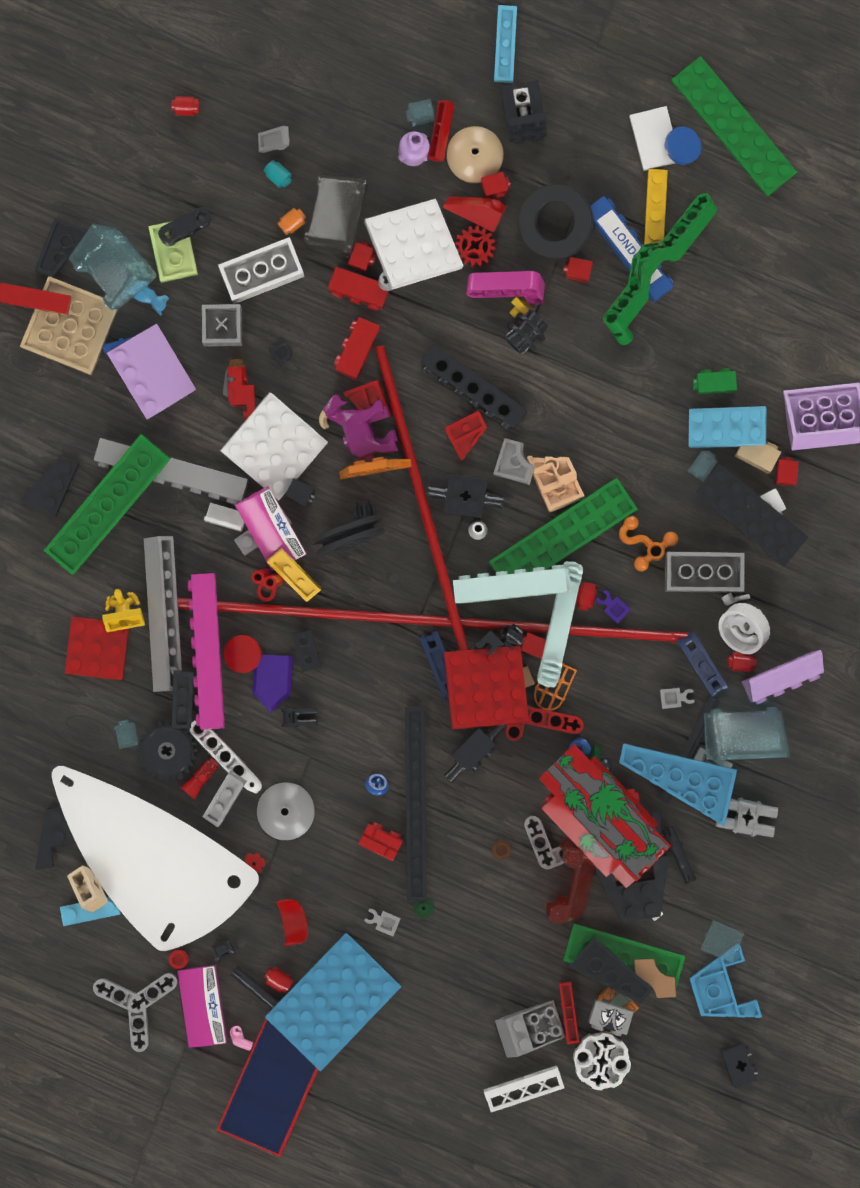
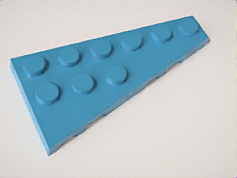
M623 744L620 764L725 826L737 769Z

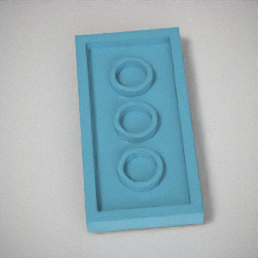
M766 406L689 409V447L766 446Z

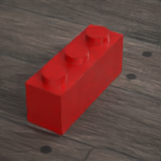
M335 267L328 287L329 292H332V296L342 299V296L349 298L351 303L360 305V302L367 304V308L378 311V309L383 310L389 291H384L379 287L378 281Z
M361 317L357 321H353L349 330L352 333L349 338H345L342 345L344 351L341 356H337L334 362L336 372L356 381L380 331L379 325Z

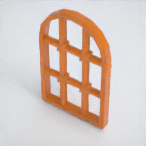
M562 663V666L566 668L561 679L558 680L559 684L554 694L548 692L549 687H545V689L539 688L538 683L535 686L534 700L538 707L547 711L559 708L563 701H565L566 694L577 672L576 669ZM568 669L574 671L569 683L564 681ZM562 683L568 685L563 698L557 694ZM537 690L542 692L539 703L536 699ZM546 694L552 696L548 709L541 706ZM555 698L561 700L558 706L551 709Z

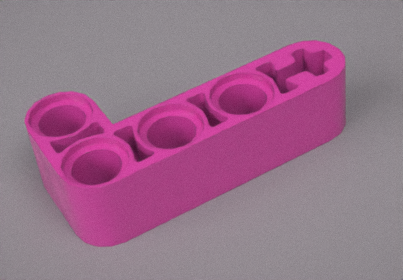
M534 271L472 273L468 275L466 294L472 298L524 296L529 304L539 305L543 303L545 283L541 275Z

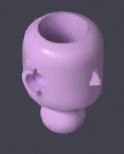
M416 131L405 134L399 143L398 159L409 166H418L427 161L430 147L427 136Z

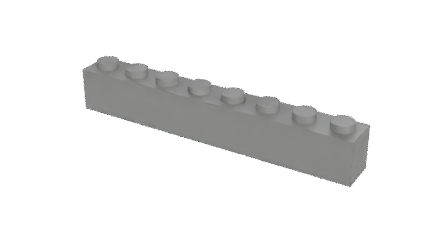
M100 438L94 461L98 462V466L109 469V466L114 467L130 446ZM171 458L153 480V482L164 484L165 481L172 483L171 486L182 489L184 486L190 488V492L200 495L201 491L209 493L208 497L218 500L220 497L227 498L226 502L237 504L244 500L249 480L246 478Z
M157 536L144 538L153 692L173 691V670H182L173 536Z

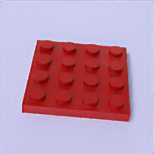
M512 646L511 648L499 647L489 655H487V652L491 648L444 652L452 730L529 722L520 646Z

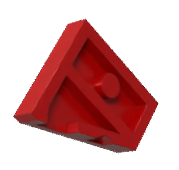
M379 380L343 392L359 410L373 406L380 399H382L383 407L387 406L388 408Z
M479 411L444 427L461 461L464 460L467 453L487 429Z

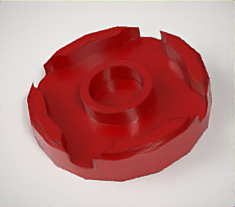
M248 635L233 637L224 648L225 663L231 670L237 673H248L257 668L262 659V650L257 640Z

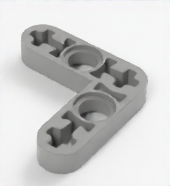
M536 816L526 818L524 827L538 863L542 868L551 869L585 855L579 849L576 850L578 854L574 856L573 849L570 847L571 844H574L573 841L552 849L540 819ZM529 820L538 821L536 829L537 831L542 830V834H536L531 837L530 834L534 833L531 827L528 828L527 826L530 824ZM537 837L545 839L544 847L537 848L534 841ZM549 848V852L547 851L546 854L548 857H552L551 865L542 864L544 856L542 853L538 855V851H544ZM562 848L570 850L569 858L563 859L560 857L559 852Z

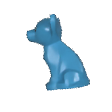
M144 277L127 289V293L134 299L142 303L151 304L154 310L160 316L162 315L161 311L165 309L169 297L167 295L157 296L155 291L147 286V281Z

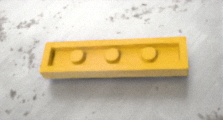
M648 169L644 244L664 239L668 170Z

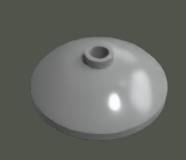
M288 782L278 783L268 788L262 794L257 806V817L262 829L271 837L279 840H292L302 836L310 828L315 814L314 803L309 793L301 786ZM283 808L288 809V815L282 814L281 811Z

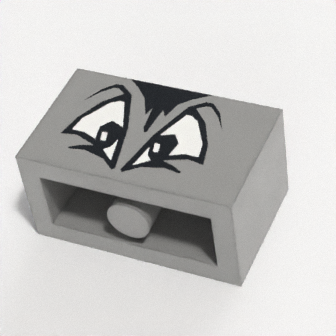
M595 999L588 1022L592 1024L591 1027L603 1031V1028L611 1030V1034L621 1037L622 1034L627 1035L634 1012L630 1009Z

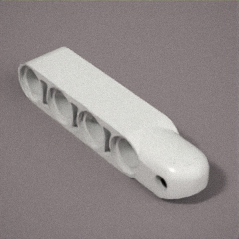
M196 721L192 722L190 732L228 773L230 771L234 772L235 766L241 765L244 768V773L240 777L247 781L244 787L257 794L262 788L261 781L213 729L204 730L202 734H197L194 731ZM211 737L216 738L218 742L215 748H210L207 744L208 739ZM224 751H228L231 755L228 762L221 760L220 756ZM251 782L254 783V787L250 786Z

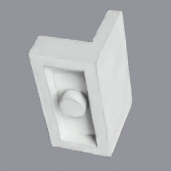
M210 503L207 515L204 517L205 522L240 532L243 531L245 524L237 510Z

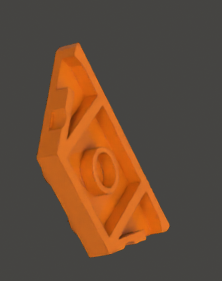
M384 457L373 458L372 462H365V460L353 462L354 465L346 467L339 474L340 479H347L412 467L411 459L388 460L384 459Z

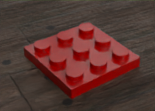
M72 617L65 674L123 680L129 628L107 632L103 620Z

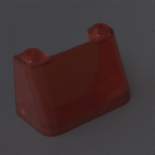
M564 837L561 838L560 848L564 849L563 860L568 867L574 868L568 896L558 895L557 900L552 903L547 902L545 913L548 922L555 924H564L581 918L584 915L595 870V865L571 839Z

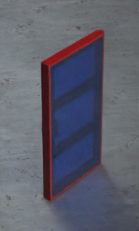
M266 1018L217 1130L281 1157L318 1073V1069Z

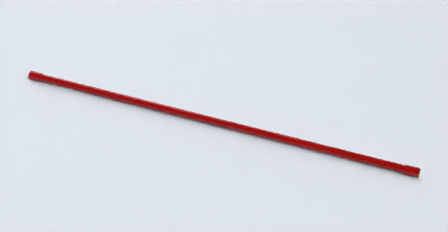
M177 597L178 609L190 610L189 599L191 598ZM217 601L218 611L452 627L450 617ZM460 618L463 628L502 630L506 625L512 626V624H515L523 632L548 633L549 624ZM570 625L568 635L677 643L676 641L686 638L690 632H663Z

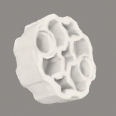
M607 1031L585 1035L573 1053L575 1071L582 1082L591 1086L592 1089L615 1088L622 1083L623 1078L630 1070L631 1062L626 1045L621 1039ZM605 1037H608V1040L611 1042L603 1046V1043L599 1040H604ZM594 1042L599 1046L598 1054H596L597 1047L593 1044ZM586 1052L588 1058L585 1061H579L577 1059L579 1053ZM604 1054L606 1062H603L600 1068L597 1059H601V1056ZM618 1060H625L626 1065L624 1068L618 1069L616 1068V1062ZM593 1065H595V1070L587 1074L589 1071L593 1070ZM606 1067H607V1074L610 1076L609 1079H608V1078L606 1077V1075H605V1069H606ZM598 1075H600L601 1079L604 1081H599L598 1084H596L595 1080L593 1079L597 1078Z

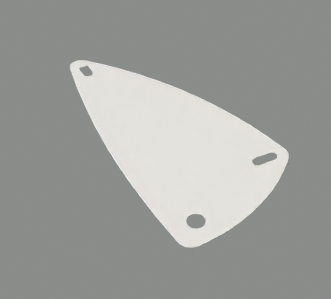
M58 766L53 769L52 780L60 806L70 831L88 866L117 908L156 949L167 951L206 935L233 915L257 886L259 877L253 868L185 822L126 791L65 766ZM63 775L73 780L74 785L72 787H68L60 782ZM236 875L240 878L241 884L238 888L233 889L228 886L227 880L230 876ZM169 923H173L175 925L173 932L168 940L163 942L161 940L162 933Z

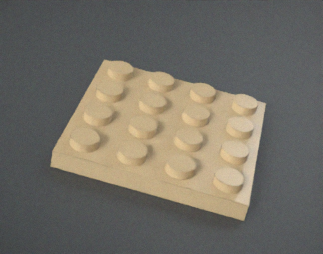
M48 276L43 288L44 291L72 296L69 314L64 315L35 309L20 347L92 376L120 304Z

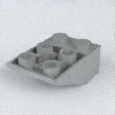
M554 1000L495 1020L507 1058L519 1057L565 1038Z

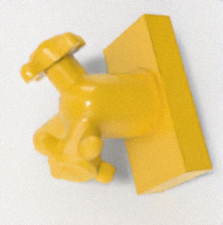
M119 589L115 590L112 597H107L105 610L109 611V609L113 610L115 608L116 612L102 615L107 632L145 625L141 608L130 610V605L138 606L140 604L138 597L133 592L127 593L129 598L126 600Z

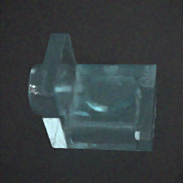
M129 719L119 721L118 726H114L119 749L137 746L138 737L135 723H129Z

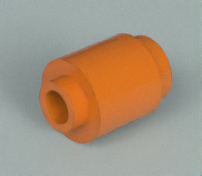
M293 208L281 217V221L277 224L285 235L292 234L305 224L304 219L306 216L300 209L296 211Z

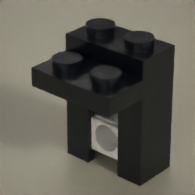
M529 81L527 86L513 88L512 84L501 86L500 93L509 143L521 144L528 139H532V141L544 139L543 137L547 136L546 112L544 113L539 81ZM524 95L527 100L519 102L516 97ZM527 106H530L531 115L527 112ZM516 108H519L521 117H517Z

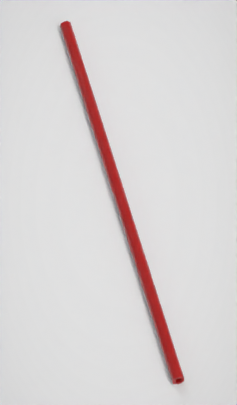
M378 346L375 348L404 455L406 459H411L412 467L408 469L459 651L469 650L385 347Z

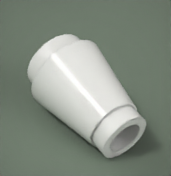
M482 521L472 522L468 529L469 535L476 540L484 538L487 534L486 524ZM481 526L482 531L476 532L475 527Z

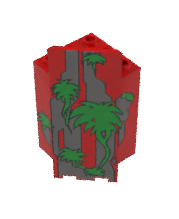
M575 744L539 778L551 791L543 800L545 804L541 809L606 877L612 873L625 888L634 881L637 882L641 875L671 847L656 831L655 828L659 823L595 756L589 760Z

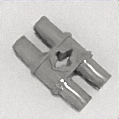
M742 797L738 798V800L731 798L728 810L736 811V817H726L725 826L717 821L715 825L716 827L730 829L735 834L738 832L751 835V837L756 835L773 837L775 826L760 824L757 819L759 816L777 818L778 807L764 805L760 801L745 800ZM748 811V815L751 816V820H747L746 823L745 819L742 818L743 814H746Z

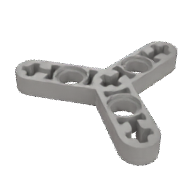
M166 973L138 993H135L108 979L101 978L94 983L93 991L97 996L128 1010L131 1047L136 1052H142L149 1045L147 1007L172 991L177 986L178 979L175 974ZM165 977L173 978V986H165L163 988L165 992L162 993L161 987L156 983L160 982V985H162L166 981ZM104 982L107 989H111L112 986L115 988L109 997L107 996L109 992L106 990L99 992L100 988L97 985H101ZM154 987L158 990L156 998L148 996L149 988ZM117 990L124 992V1000L117 1001L114 994ZM144 993L146 1000L140 1004L141 1008H134L132 1006L134 1004L133 1000L139 1001L143 998L140 994ZM136 1018H141L144 1021V1026L140 1029L135 1028L133 1025V1021ZM145 1031V1034H141V1040L145 1041V1044L142 1045V1048H139V1045L135 1044L138 1040V1034L134 1035V1032Z

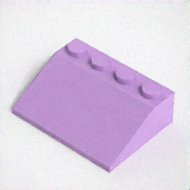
M157 324L107 352L146 419H149L196 390Z
M859 383L785 390L783 392L788 435L792 450L860 443Z
M821 650L812 651L743 680L742 684L750 702L756 701V704L767 701L766 697L773 694L776 697L785 693L784 689L790 686L792 689L803 685L802 681L809 679V682L819 679V674L824 673Z

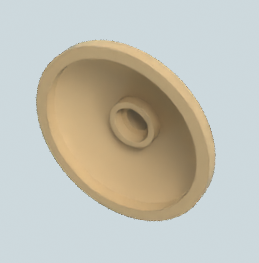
M479 126L467 127L458 131L450 140L447 147V162L453 174L459 179L469 183H481L482 177L496 174L499 171L503 162V147L498 137L490 130ZM477 149L479 153L474 155L472 150Z

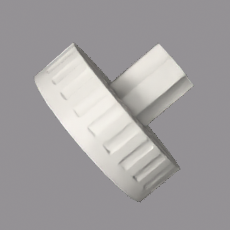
M734 604L719 620V632L722 639L730 648L739 653H755L769 639L770 627L765 615L762 614L760 609L750 604Z

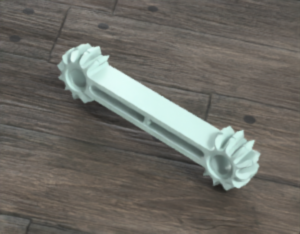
M566 561L563 565V568L570 569L572 592L556 593L539 667L538 683L546 687H555L560 678L577 593L582 579L583 567L572 561Z

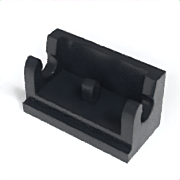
M489 631L475 645V648L482 649L484 645H486V649L491 647V650L487 652V655H489L498 647H502L504 643L492 631Z

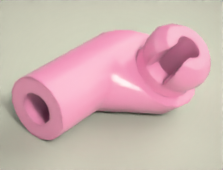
M234 1026L231 1028L230 1036L233 1044L250 1051L253 1042L244 1039L241 1027Z

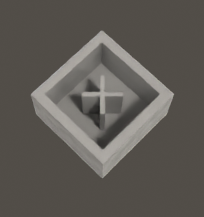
M240 304L202 305V343L204 346H242V307Z

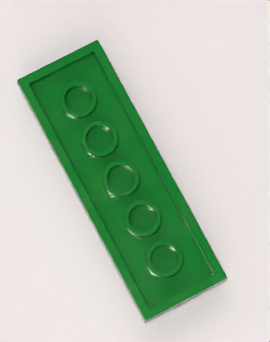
M573 923L563 961L572 963L593 938H596L634 973V960L654 959L657 969L662 974L675 977L676 990L685 960L684 955Z

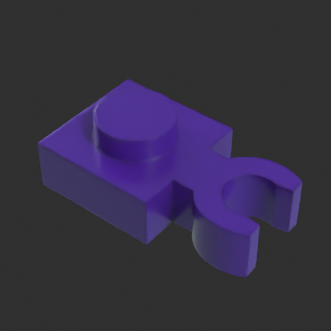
M604 590L603 593L606 595V600L601 601L597 597L596 601L601 605L607 606L604 612L618 624L631 609L617 596L612 600L609 592Z

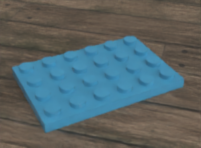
M345 933L276 1004L265 1018L321 1072L401 986L357 942Z

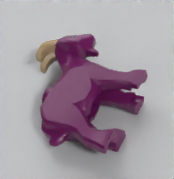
M334 395L324 406L319 416L320 426L323 429L329 428L327 418L340 424L345 433V436H343L345 446L349 447L351 453L358 459L372 462L373 453L398 451L395 444L398 441L395 430L390 431L385 438L380 439L374 437V432L370 425L374 421L390 416L387 406L383 407L382 399L364 410H342L341 406L345 405L347 401H342L339 395Z

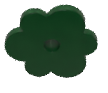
M433 900L415 901L413 903L414 914L420 916L421 919H428L429 914L434 913L432 908L434 906Z

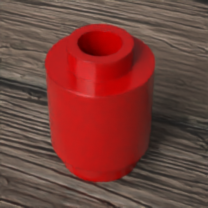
M176 96L175 100H172V111H175V115L180 116L199 114V99L189 96Z
M581 582L575 603L577 609L588 611V608H593L597 590H595L596 585Z
M732 652V655H728L727 665L731 667V671H755L756 655Z
M277 967L269 968L264 976V979H266L265 984L280 993H287L294 981L290 978V975Z

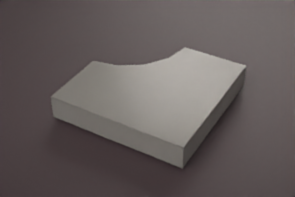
M504 438L493 475L530 485L535 466L528 463L525 459L523 443Z

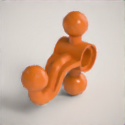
M629 515L624 519V524L619 530V537L625 544L633 545L643 542L648 547V554L644 557H638L634 561L635 569L642 572L648 569L650 561L661 560L665 555L664 549L668 546H675L678 543V536L674 532H667L661 543L652 542L645 535L628 537L627 531L636 529L639 524L637 517ZM659 547L662 552L659 556L655 557L651 554V549Z

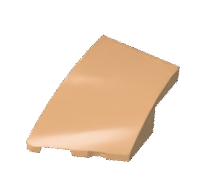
M527 457L528 463L535 466L533 477L549 513L584 499V494L577 481V473L569 457Z

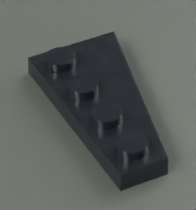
M593 938L569 965L573 970L639 1004L653 990L652 987L596 938Z

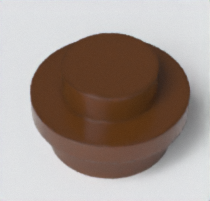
M504 840L496 841L492 846V854L497 859H506L511 853L509 843Z

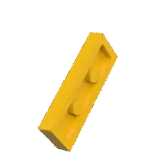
M282 548L267 560V563L306 602L321 590V587Z

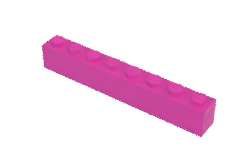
M214 573L191 575V580H188V590L192 591V599H189L190 611L193 610L194 617L190 618V626L195 634V637H191L192 649L196 651V656L192 657L193 668H197V676H194V687H198V695H195V706H199V714H196V725L200 726L201 730L225 729L216 575Z

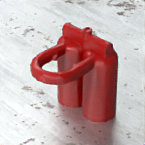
M268 568L257 570L251 576L252 581L255 584H259L257 588L258 597L265 602L271 601L276 595L277 588L284 583V579L278 573L272 574ZM264 586L272 591L268 598L264 597L261 593Z

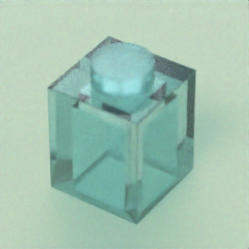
M431 99L408 104L409 110H405L408 122H412V127L435 122Z
M707 450L706 452L701 451L687 472L702 482L705 481L718 462L715 460L716 456Z

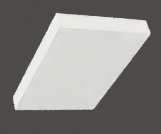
M667 106L630 115L629 118L643 171L674 164L675 162L669 158L667 149L665 150L664 146L666 136L673 130Z

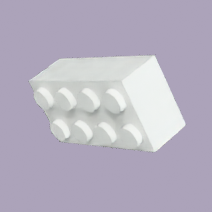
M290 237L218 265L233 304L305 277Z

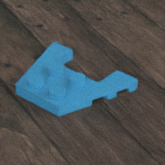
M736 944L689 978L701 1016L762 1017L757 1000L737 1005L726 967L745 961L740 944Z

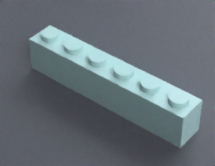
M563 565L552 566V570H545V567L533 568V572L519 569L514 570L515 574H507V571L496 572V576H489V573L477 574V578H470V575L459 576V580H453L455 603L464 604L572 592L570 569L563 568Z

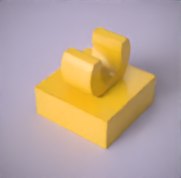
M515 297L511 302L515 307L509 313L516 318L518 312L524 315L534 308L524 298Z

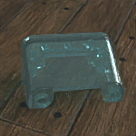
M93 223L68 258L75 270L81 273H89L106 293L103 297L104 305L110 310L121 308L147 287L156 277L154 270L119 230L109 226Z
M766 707V711L733 713H722V709H710V713L704 714L706 760L790 757L782 711H778V707Z

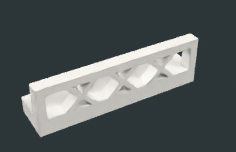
M556 1065L484 1089V1094L490 1111L494 1112L563 1089L564 1085ZM557 1076L559 1085L550 1087L545 1084L547 1079ZM535 1083L541 1085L536 1093L527 1091L529 1085ZM517 1089L523 1091L518 1099L508 1096L511 1091ZM499 1095L503 1096L502 1103L493 1107L491 1098Z

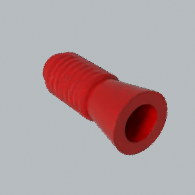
M211 757L208 760L206 759L197 772L193 774V777L180 788L195 799L203 784H206L212 774L218 770L219 764Z

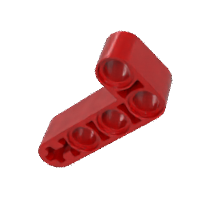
M528 707L529 722L506 725L505 735L509 740H519L522 737L525 724L577 734L583 729V721L576 716ZM534 712H539L542 715V719L538 723L533 722L531 719ZM553 716H558L561 720L560 725L557 727L552 726L550 723V719ZM564 717H567L566 722L570 723L577 720L576 723L579 724V728H575V731H573L571 726L565 725L566 729H562ZM513 726L519 729V735L515 738L510 737L508 733L509 729Z

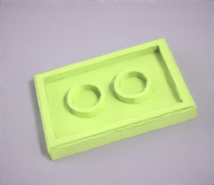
M170 222L148 226L161 283L198 275L190 237L170 246L163 244L159 238V229ZM166 232L165 237L167 239L171 238L169 232Z

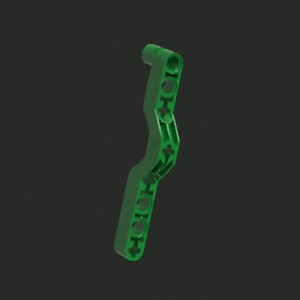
M702 193L695 198L662 241L643 244L632 258L628 285L603 316L604 323L620 345H627L633 339V333L628 325L649 299V288L653 273L663 261L669 260L674 262L679 260L716 214L717 207L708 193Z

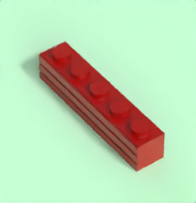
M448 100L438 101L428 159L435 162L444 161L454 111V103Z
M571 981L559 983L567 1044L579 1043Z

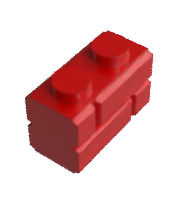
M373 822V824L368 823L358 845L393 862L403 842L400 839L401 835L392 830L390 833L384 831V826Z

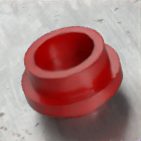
M174 950L169 956V963L175 969H182L188 963V955L183 950Z

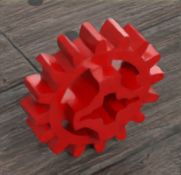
M469 226L468 232L464 229L462 230L463 236L457 235L459 242H455V246L459 247L457 252L460 254V259H464L465 266L469 262L471 263V268L476 263L481 267V262L488 264L487 258H493L491 252L495 251L496 247L491 245L495 243V240H490L492 234H485V228L480 231L479 226H476L475 230ZM472 235H479L481 237L477 238L473 237ZM465 240L467 243V247L463 250L462 244ZM472 243L474 245L479 244L478 250H476L475 248L471 249ZM487 243L488 249L487 252L484 253V250L482 248ZM470 256H477L478 258L473 259Z

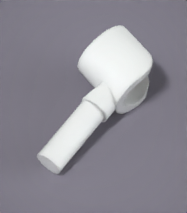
M729 593L722 597L724 604L727 606L741 600L750 599L749 594L734 598L732 593Z

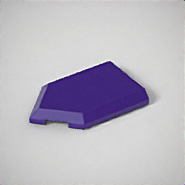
M262 655L258 667L254 669L252 693L270 713L291 695L293 656Z

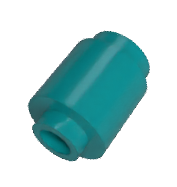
M272 160L264 169L266 177L278 188L282 186L285 188L292 181L290 178L292 174L279 162Z

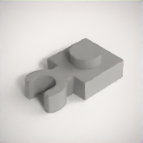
M680 688L660 690L661 708L681 707V701L687 704L694 703V700L686 698L687 693H692L693 690L687 689L683 693H680Z
M369 909L368 911L374 914V918L371 920L365 918L364 921L368 924L377 923L376 930L394 936L401 918L385 911L380 916L376 910Z

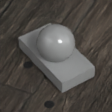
M280 126L258 133L259 152L265 153L275 149L284 150L289 146L288 126Z

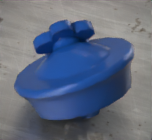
M581 737L572 739L569 748L575 744L588 758L591 752L589 743Z
M373 774L365 781L366 789L373 795H383L388 790L387 779L381 774Z

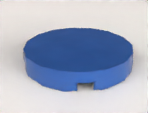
M684 126L677 127L670 131L665 138L664 146L665 150L667 149V155L677 164H690L701 153L700 139L690 128Z

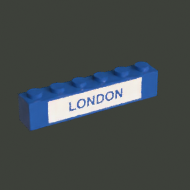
M603 196L591 205L594 226L630 272L632 258L643 244L641 245L638 241L639 237L634 229L628 228L625 217L621 213L618 215L615 211L614 203ZM661 264L651 277L649 298L653 303L674 287L671 277L668 274L664 275L661 271Z

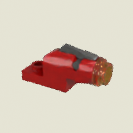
M233 359L229 360V365H227L223 395L228 397L232 407H247L243 411L244 421H246L256 409L254 385H247L248 379L244 360Z

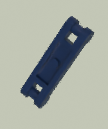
M435 630L431 635L426 637L423 635L419 639L444 701H447L449 698L448 690L445 688L447 680L444 662V652L446 651L437 630ZM435 641L437 646L430 649L428 644Z
M693 631L688 633L686 638L676 641L712 698L717 696V693L721 690L725 691L728 689L723 677ZM693 642L695 647L689 650L687 645ZM717 680L718 684L712 687L710 683Z

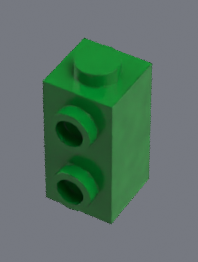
M730 368L719 369V372H711L710 369L700 370V373H697L695 376L696 379H693V390L697 391V395L734 393L737 390L736 371H731Z

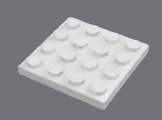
M436 199L365 219L364 223L391 290L462 269V261Z
M269 392L220 451L263 488L269 486L275 498L280 500L288 490L293 478L297 480L328 442Z

